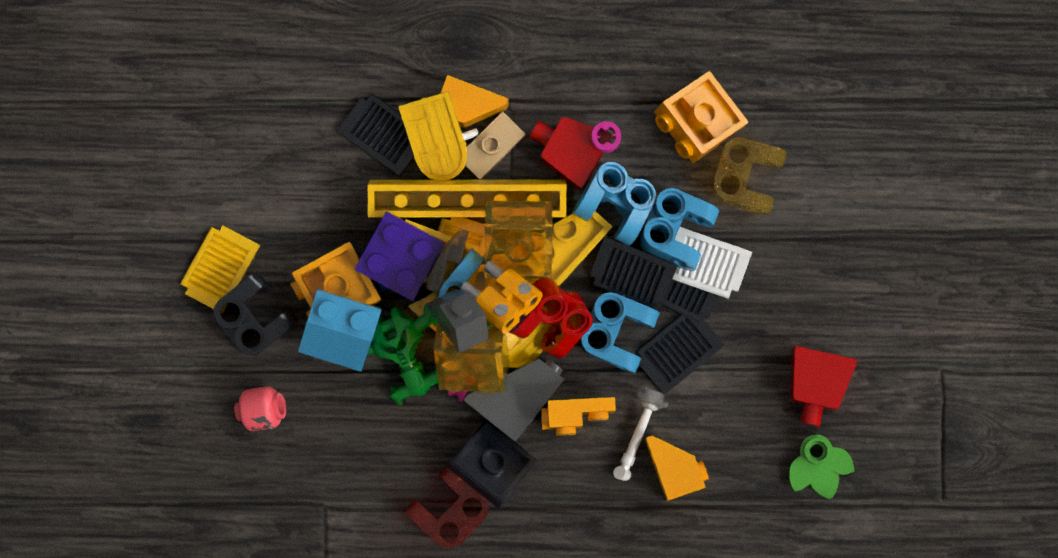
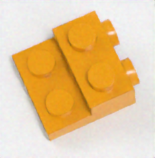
M710 71L662 102L654 111L658 128L664 133L669 132L676 141L675 149L677 153L684 159L689 158L692 163H695L711 152L720 143L749 123Z
M350 242L292 272L296 281L290 284L298 299L302 300L305 298L310 308H312L317 289L369 305H374L381 301L371 279L355 270L360 259ZM309 310V311L306 312V314H307L308 317H309V314H310V311H311V310Z
M615 397L550 400L547 402V408H541L542 430H555L556 436L575 435L576 428H582L583 426L582 415H588V421L608 420L609 414L616 411Z

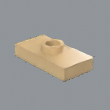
M502 111L467 146L468 158L465 167L478 180H482L526 136V133Z

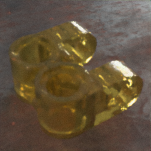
M742 137L729 140L721 152L712 184L714 198L723 205L761 215H771L775 199L762 193L747 190L749 175L753 163L783 169L788 152L775 146ZM734 148L743 150L746 154V161L743 163L733 162L730 159L729 151ZM726 179L733 180L737 184L738 191L732 195L724 193L721 189V182Z

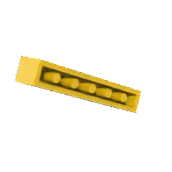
M566 179L370 180L367 185L368 217H383L386 211L397 217H566Z

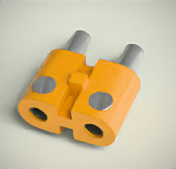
M489 261L484 266V270L496 279V285L493 287L489 285L480 292L469 282H465L460 290L469 291L485 313L486 320L500 332L507 333L520 322L519 317L522 314L527 316L539 304L542 292L510 268L504 271L495 263Z

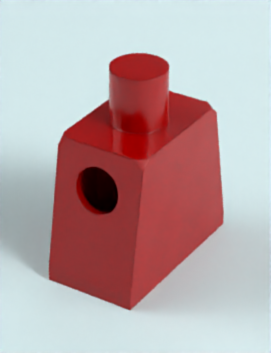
M567 117L561 118L556 129L538 121L529 138L545 146L541 153L540 161L582 193L588 179L604 154L596 150L592 144L591 138L594 127ZM599 131L597 136H601L600 140H598L600 144L610 143L612 139L611 133Z
M798 346L792 348L790 401L804 404L800 423L820 427L823 409L833 411L839 409L858 359Z

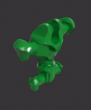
M427 303L424 306V314L416 320L407 316L398 307L391 309L392 318L386 321L379 316L367 355L375 354L376 358H387L389 361L393 360L399 364L398 367L401 369L399 376L403 378L405 384L397 388L390 386L389 395L398 406L403 405L402 399L411 395L423 396L431 389V386L440 382L445 386L448 383L446 369L437 365L436 370L425 374L423 364L419 363L416 357L414 358L417 343L424 336L422 331L431 324L435 327H440L427 308Z

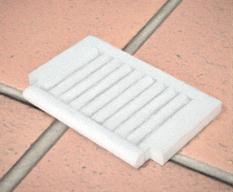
M680 227L675 240L699 251L701 258L695 271H688L677 267L673 280L729 299L731 291L738 292L752 252Z

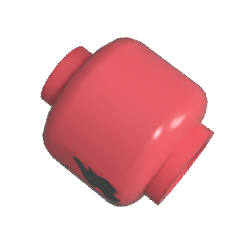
M271 386L247 389L241 393L239 402L235 403V417L249 431L273 429L280 424L281 419L285 418L286 404L284 397Z

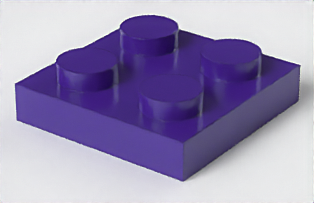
M386 211L355 270L413 301L445 242Z

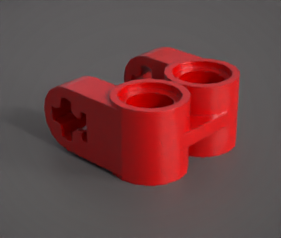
M541 278L532 283L542 292L539 304L527 316L522 314L519 317L520 322L509 333L524 339L535 330L541 321L547 324L553 323L545 333L541 346L544 352L560 359L566 356L590 329L593 319L579 294L560 289L553 279Z

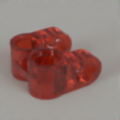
M446 466L438 475L460 496L458 500L438 520L416 499L404 512L438 545L443 548L452 549L460 546L486 519L490 507L487 499L451 472ZM475 498L481 502L482 511L477 517H468L463 510L464 504L468 499ZM449 522L456 524L459 529V536L452 542L445 541L441 536L442 526Z

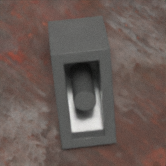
M456 289L427 303V308L458 353L489 339L486 315L469 291Z

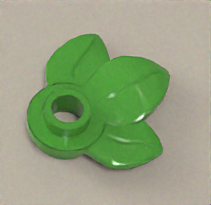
M811 435L803 440L800 446V456L790 465V484L794 491L802 490L810 484L819 495L831 499L838 488L839 474L845 475L854 472V464L847 451L832 447L831 442L822 435ZM813 445H818L822 449L821 455L817 458L813 457L810 453V448Z

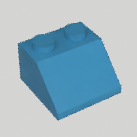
M317 289L298 352L361 372L378 323L381 308Z

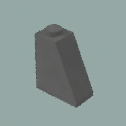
M537 359L468 394L464 402L516 442L539 414L541 408L546 405L565 381L560 376L563 370L550 359H547L545 363Z

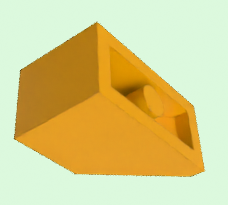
M447 75L441 93L449 91L459 125L463 128L507 110L509 105L508 98Z
M654 436L645 438L666 501L706 488L704 481L709 478L703 461L697 462L694 455Z

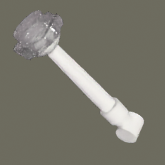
M650 388L646 389L645 394L640 391L637 393L645 409L626 453H623L620 460L621 465L617 466L613 472L614 477L622 481H627L631 477L629 469L633 466L636 459L635 454L652 411L667 408L669 403L663 401L664 394Z

